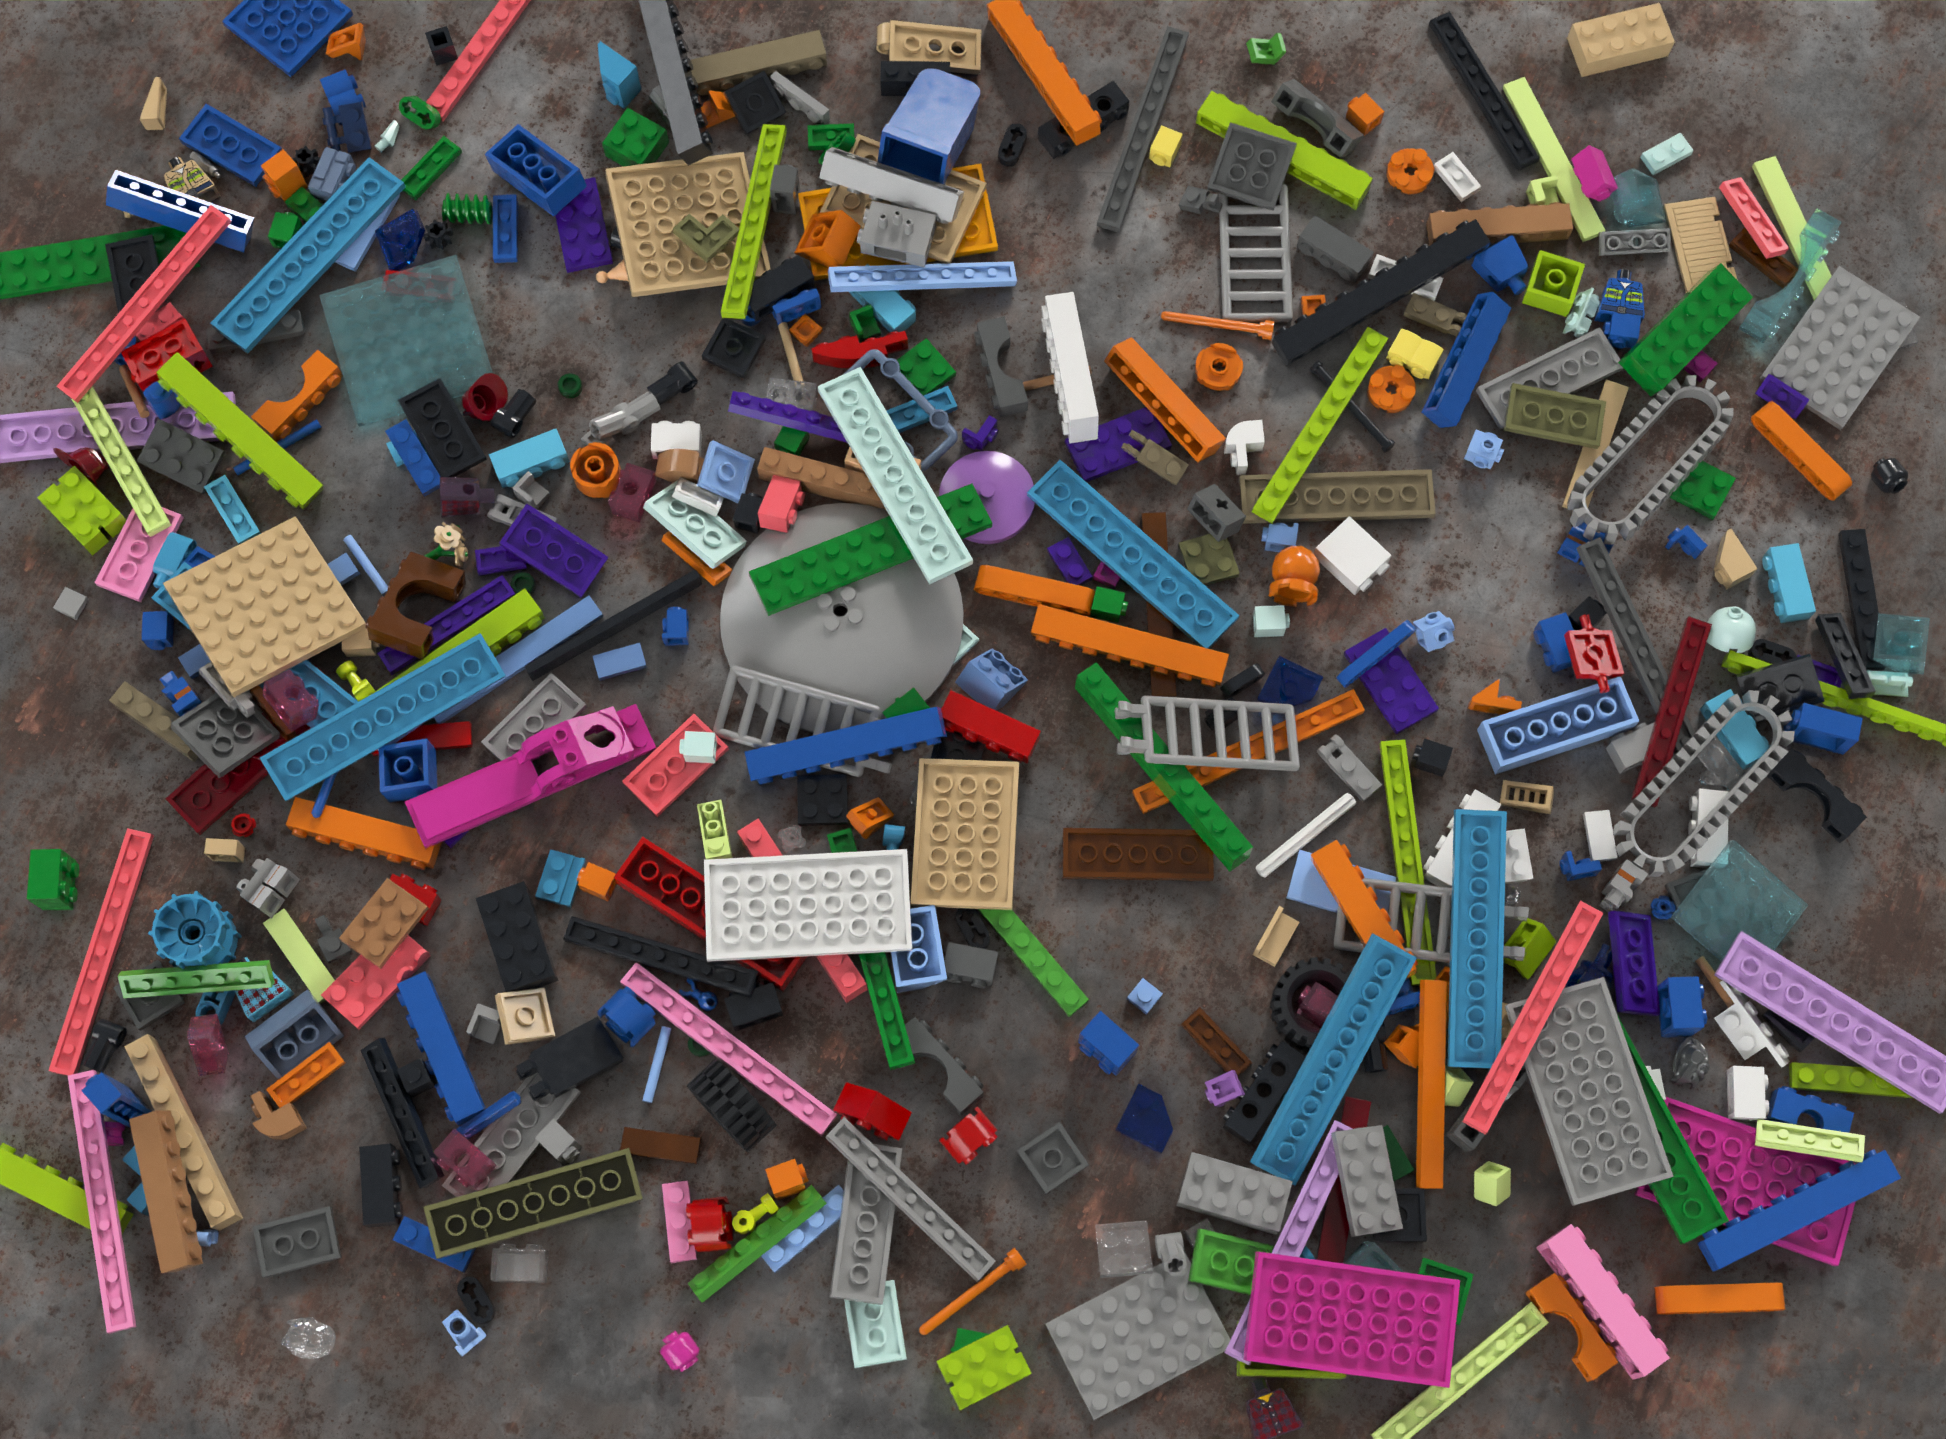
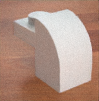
M1262 420L1240 422L1227 435L1224 454L1230 453L1231 467H1235L1236 475H1246L1248 467L1246 452L1263 450L1265 441Z

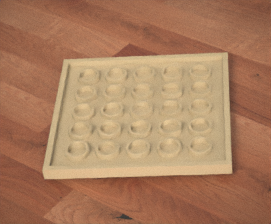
M744 152L708 156L689 166L682 159L606 169L605 174L632 297L727 285L737 237L709 262H706L673 233V228L689 213L706 228L721 215L726 216L740 228L750 184ZM764 238L754 281L759 279L764 272L771 269Z
M296 516L163 583L166 591L233 698L366 629L365 621Z

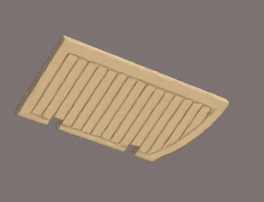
M1716 197L1664 204L1663 207L1668 226L1671 230V237L1686 293L1709 270L1720 263L1737 279L1734 267L1727 268L1726 263H1731L1732 257L1722 220L1715 221L1714 216L1720 215Z

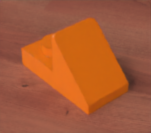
M357 23L331 33L328 39L326 55L335 58L349 53L355 58L362 60L366 42L363 24Z
M708 91L710 100L703 102V107H701L708 121L706 129L735 117L723 94L724 92Z
M1498 679L1473 696L1467 709L1503 715L1521 709L1522 701H1516L1511 696L1498 697L1500 679Z
M879 797L851 809L846 815L851 825L864 839L873 835L894 816L893 812Z

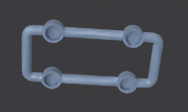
M869 350L844 374L859 367L863 369L875 359L881 365L883 375L889 379L894 378L930 416L929 420L932 427L943 430L948 435V438L921 462V471H925L956 443L958 438L957 431L949 423L948 414L942 409H935L900 372L901 369L897 360L887 358L879 350ZM905 442L913 458H916L911 444Z

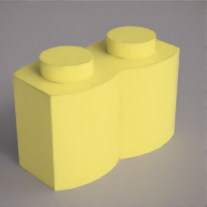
M1401 329L1389 349L1386 359L1389 360L1392 366L1401 365L1410 370L1411 374L1416 378L1429 379L1444 349L1408 330Z

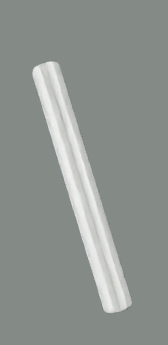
M1346 793L1260 862L1256 866L1258 874L1262 877H1267L1351 809L1356 804L1354 797Z

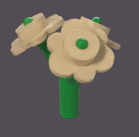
M442 522L443 526H437L434 529V541L439 543V546L426 554L425 557L434 560L441 556L455 557V565L462 568L463 562H466L468 558L467 547H464V543H462V541L466 540L461 535L463 531L459 525L453 523L447 525ZM451 547L455 548L454 551H444L449 550Z

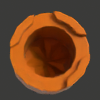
M1290 546L1282 549L1276 555L1271 567L1274 582L1269 586L1268 596H1274V602L1285 606L1297 607V602H1307V606L1316 603L1318 589L1314 584H1316L1320 574L1319 560L1311 550L1303 546Z

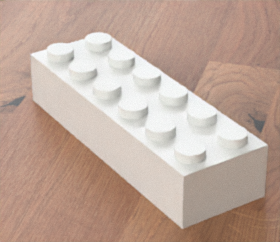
M1074 292L1045 296V305L1041 306L1043 317L1041 321L1043 332H1046L1047 337L1045 339L1047 353L1050 352L1051 357L1049 359L1051 373H1054L1055 378L1053 380L1055 394L1058 393L1059 398L1057 400L1058 410L1063 418V435H1068L1069 444L1098 439L1099 416Z

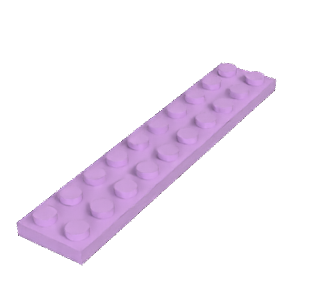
M223 392L236 405L235 394L233 392ZM144 400L150 413L147 418L140 417L134 402L104 404L129 450L144 448L159 419L149 406L147 400ZM180 406L173 415L161 419L205 442L221 441L212 432L214 428L208 423L203 425L194 416L196 412L190 406L187 409ZM76 407L0 415V463L56 458L58 456L54 453L53 448H58L67 454L86 447L102 453Z
M1744 932L1738 933L1714 976L1937 1113L1944 1112L1946 1108L1945 1055Z

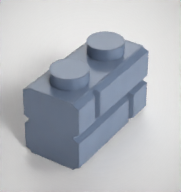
M329 147L324 149L308 185V189L314 198L327 201L356 171V165L352 156L349 153L337 151Z

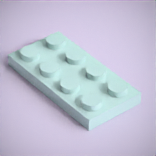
M678 480L645 501L643 508L712 569L746 545L747 541L718 515L715 517L673 498L672 495Z

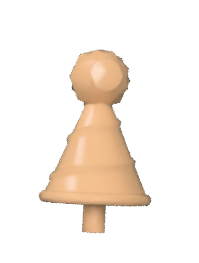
M624 259L608 273L604 271L598 272L596 280L601 284L606 283L608 279L628 281Z

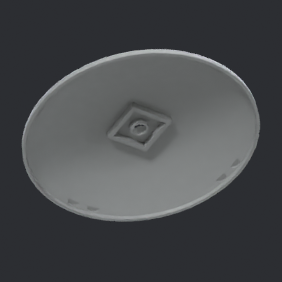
M834 503L807 508L797 512L796 522L794 525L791 524L788 533L766 529L747 547L735 564L728 578L721 604L720 629L724 652L730 668L736 665L877 705L881 709L879 719H886L882 712L895 702V698L902 697L914 687L923 700L927 702L950 673L960 648L963 633V603L957 578L953 573L929 585L913 558L768 616L750 579L749 571L890 516L887 510L855 503ZM844 606L848 611L846 615L838 617L834 614L835 608ZM738 676V683L748 695L752 680ZM761 683L756 704L768 713L775 687ZM788 690L784 691L777 719L785 724H791L799 696L798 693ZM808 696L800 730L814 732L823 700ZM832 703L824 733L840 729L846 707ZM855 710L851 727L867 723L870 714Z

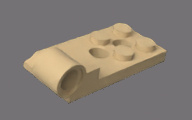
M891 20L890 23H882L877 27L876 49L881 54L889 55V61L950 62V72L976 75L980 73V29ZM937 44L941 50L933 51L929 48V45ZM958 46L962 48L963 53H955L952 47Z

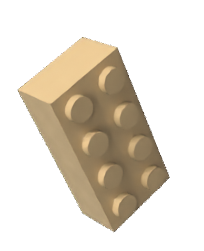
M1660 3L1573 23L1567 37L1581 77L1667 57L1675 42Z

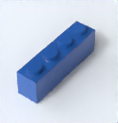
M102 1072L99 1075L92 1076L86 1082V1087L81 1090L102 1114L131 1128L129 1119L152 1111L133 1089Z

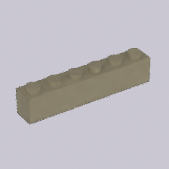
M820 30L691 59L694 68L691 72L698 83L696 91L701 96L708 95V91H726L762 71H765L770 80V76L775 71L782 76L788 74L795 75L801 71L817 70L822 66H827L826 51Z

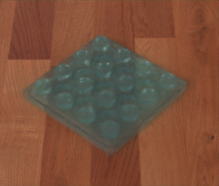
M1730 840L1671 918L1722 962L1736 936L1741 931L1774 951L1808 907V904L1735 840Z

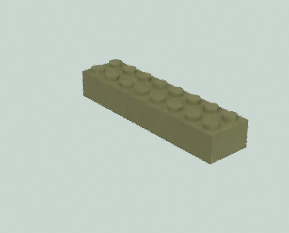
M627 1148L424 1206L423 1208L436 1259H441L643 1200L630 1149Z

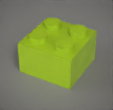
M1540 250L1534 262L1522 303L1567 317L1573 305L1585 264Z

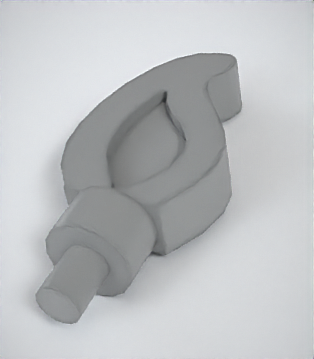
M192 151L189 157L202 170L212 177L215 176L218 179L221 177L218 169L208 159Z

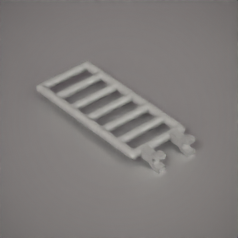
M1283 184L1279 194V205L1275 206L1274 211L1257 205H1228V196L1219 194V202L1223 205L1219 212L1222 318L1241 322H1265V320L1291 322L1293 319L1288 186ZM1280 214V226H1229V215ZM1229 236H1281V248H1230ZM1230 257H1281L1282 269L1230 270ZM1231 279H1282L1283 291H1231ZM1231 301H1283V313H1232Z
M734 665L730 668L713 732L719 738L757 749L775 745V743L770 741L785 690L799 694L786 742L797 739L808 696L823 700L813 735L824 733L832 703L846 707L840 729L851 727L855 710L869 713L867 722L869 723L881 720L879 719L881 709L877 705ZM739 676L752 680L738 732L723 728ZM763 683L774 686L775 691L762 737L758 739L748 736L747 732L760 686ZM869 757V760L856 762L855 766L845 764L840 767L831 768L830 764L821 767L861 777L865 767L890 773L892 764Z
M1143 696L1140 701L1141 704L1119 701L1118 708L1114 710L1115 719L1142 718L1143 740L1121 736L1120 743L1117 744V754L1119 755L1143 753L1145 761L1154 764L1297 771L1300 768L1295 710L1291 704ZM1151 706L1165 707L1168 754L1154 753ZM1175 707L1189 708L1193 756L1178 754ZM1199 709H1213L1217 757L1203 756ZM1223 710L1237 711L1241 758H1227ZM1247 712H1261L1265 760L1251 759ZM1271 713L1285 714L1289 761L1275 760Z
M1368 878L1362 879L1367 888L1371 886L1374 892L1376 889L1391 891L1388 915L1391 918L1389 925L1393 931L1397 929L1401 892L1416 894L1411 946L1404 949L1406 952L1411 951L1417 959L1450 963V953H1446L1452 888ZM1426 895L1442 897L1436 951L1421 950ZM1338 905L1334 948L1362 952L1364 946L1361 941L1344 940L1347 918ZM1505 906L1504 918L1527 921L1529 907ZM1504 946L1503 958L1523 961L1525 947Z

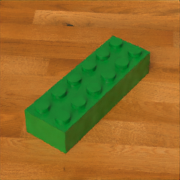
M1720 263L1709 270L1618 363L1651 397L1664 389L1753 296Z

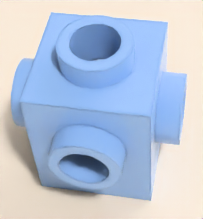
M1475 430L1464 459L1472 462L1479 468L1491 469L1494 462L1499 463L1504 449H1501L1500 446L1503 440L1493 433Z
M1440 611L1429 613L1425 617L1413 622L1416 628L1417 641L1428 652L1443 648L1446 644L1454 641L1452 632L1455 630L1454 624L1449 617H1445Z

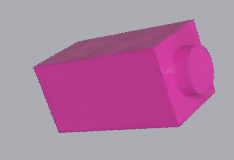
M1589 145L1571 158L1574 165L1573 171L1580 179L1582 184L1581 190L1587 198L1600 202L1607 199L1612 192L1618 189L1601 150Z

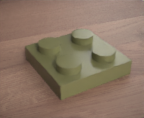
M1211 534L1178 543L1185 568L1205 586L1239 577L1240 573L1228 538L1218 542Z

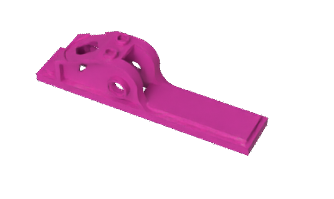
M636 704L617 712L614 706L595 713L566 720L542 730L526 739L521 744V749L514 755L405 801V805L426 849L650 753L656 749V745ZM605 730L612 732L615 737L614 741L604 748L596 747L584 738ZM553 751L559 765L550 768L538 776L532 761L539 759L541 755Z

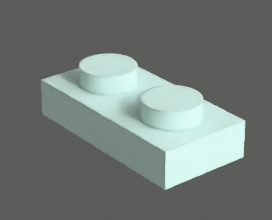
M1679 133L1643 152L1640 158L1652 175H1655L1692 155L1694 150L1684 136Z

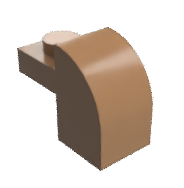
M688 449L666 450L658 455L655 476L672 483L677 480L679 481V478L682 477L697 484L704 459L699 457V452Z
M258 1091L251 1095L254 1102L251 1104V1108L257 1118L261 1117V1119L253 1123L259 1132L272 1139L284 1140L307 1129L296 1106L288 1103L274 1111L266 1094Z

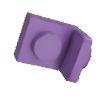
M1235 1070L1205 1082L1207 1087L1205 1089L1206 1096L1214 1106H1223L1226 1102L1245 1094Z

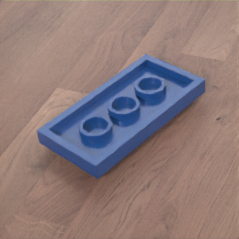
M208 104L204 105L179 137L183 145L255 187L265 174L261 165L282 150L277 144Z

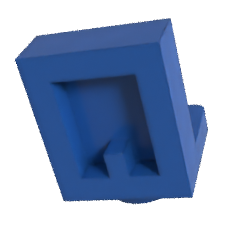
M1686 525L1682 530L1676 528L1667 537L1669 541L1665 547L1669 550L1679 542L1682 550L1687 555H1691L1696 559L1704 552L1708 545Z
M1571 851L1565 852L1561 857L1562 860H1560V869L1563 875L1566 874L1567 881L1597 876L1602 870L1599 860L1591 861L1590 858L1578 860L1575 864Z

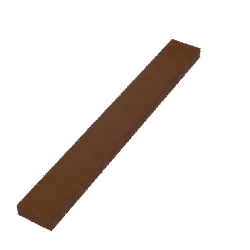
M1166 512L1142 513V531L1168 553ZM1146 600L1148 633L1173 639L1172 622ZM1150 666L1151 696L1176 697L1175 673L1168 671V675L1159 674L1153 671L1154 667Z

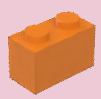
M284 149L261 165L265 173L262 177L269 185L268 189L276 199L280 197L285 202L301 186L304 189L308 188L298 165Z
M795 1159L765 1169L777 1201L802 1192L806 1189L804 1183L809 1182L803 1164L798 1165Z

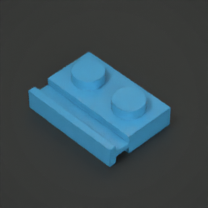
M550 849L535 895L536 899L571 908L579 883L577 877L580 870L585 866V858H578L574 855Z

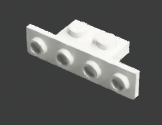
M1721 981V986L1735 1004L1717 1015L1714 1019L1743 1059L1746 1060L1764 1047H1767L1781 1068L1790 1062L1787 1058L1789 1053L1782 1044H1777L1772 1038L1774 1034L1768 1024L1765 1022L1761 1023L1756 1016L1758 1011L1750 1001L1746 1002L1741 995L1742 992Z

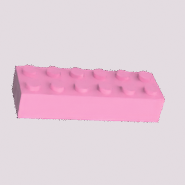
M1572 1224L1561 1229L1537 1246V1250L1553 1272L1565 1279L1569 1286L1568 1292L1573 1299L1576 1297L1585 1308L1583 1313L1589 1321L1593 1320L1601 1331L1599 1335L1605 1343L1608 1342L1617 1353L1616 1358L1631 1379L1645 1377L1670 1358L1666 1353L1668 1352L1666 1345L1661 1339H1656L1650 1331L1651 1325L1642 1315L1639 1317L1634 1310L1635 1304L1626 1293L1623 1294L1617 1287L1619 1283L1616 1277L1610 1271L1606 1272L1601 1265L1602 1259L1594 1249L1590 1250L1584 1242L1586 1237L1578 1227L1574 1228Z

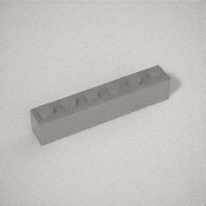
M834 147L826 150L819 176L828 185L848 187L847 190L849 192L868 194L869 198L875 201L886 200L894 206L907 207L916 211L936 215V221L944 224L953 222L957 218L964 194L962 190Z

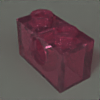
M630 463L626 464L624 470H620L619 484L616 491L611 492L608 500L612 514L640 523L645 511L643 508L644 503L650 498L657 481L654 471ZM629 489L637 490L633 495L625 494Z
M290 669L264 682L263 697L291 732L317 718L319 707L317 698L313 694H309L305 689L302 679L299 676H295Z
M1317 982L1314 983L1312 988L1307 985L1296 1002L1300 1005L1296 1012L1319 1028H1322L1338 996Z
M218 1015L191 1017L187 1039L198 1075L206 1076L225 1073L229 1053Z
M453 1129L433 1152L439 1157L436 1162L447 1172L452 1168L458 1174L455 1179L466 1188L471 1185L477 1189L497 1166L456 1129ZM464 1154L469 1155V1163L464 1167H459L457 1164L459 1157Z

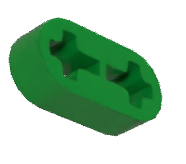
M406 96L400 100L399 110L403 116L423 129H433L439 126L441 116L434 107L417 96ZM430 114V115H429V118H430L432 121H431L430 123H428L429 119H428L426 116H424V115Z
M843 131L823 151L819 158V164H823L826 150L834 147L849 152L854 146L856 138L849 132Z

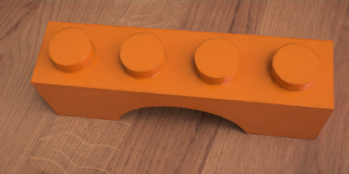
M319 350L301 366L305 375V382L301 392L296 397L285 402L267 400L251 416L252 420L275 442L288 436L291 429L298 422L303 421L312 407L321 403L325 394L331 388H335L343 377L339 367Z
M1445 966L1434 980L1447 981V1029L1449 1019L1450 968ZM1398 1024L1384 1044L1401 1063L1416 1068L1419 1059V1024L1414 1026Z
M1553 1273L1527 1290L1525 1294L1542 1314L1553 1313L1561 1315L1573 1325L1578 1337V1346L1572 1361L1587 1382L1593 1381L1618 1363L1615 1358L1617 1353L1608 1342L1605 1343L1599 1335L1601 1331L1593 1320L1589 1321L1583 1313L1585 1308L1576 1297L1573 1299L1568 1292L1569 1286L1561 1275L1557 1276L1556 1273Z

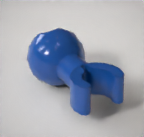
M687 979L686 982L691 985L693 992L679 990V993L684 998L696 999L702 1010L711 1011L717 1006V996L710 991H700L691 979Z

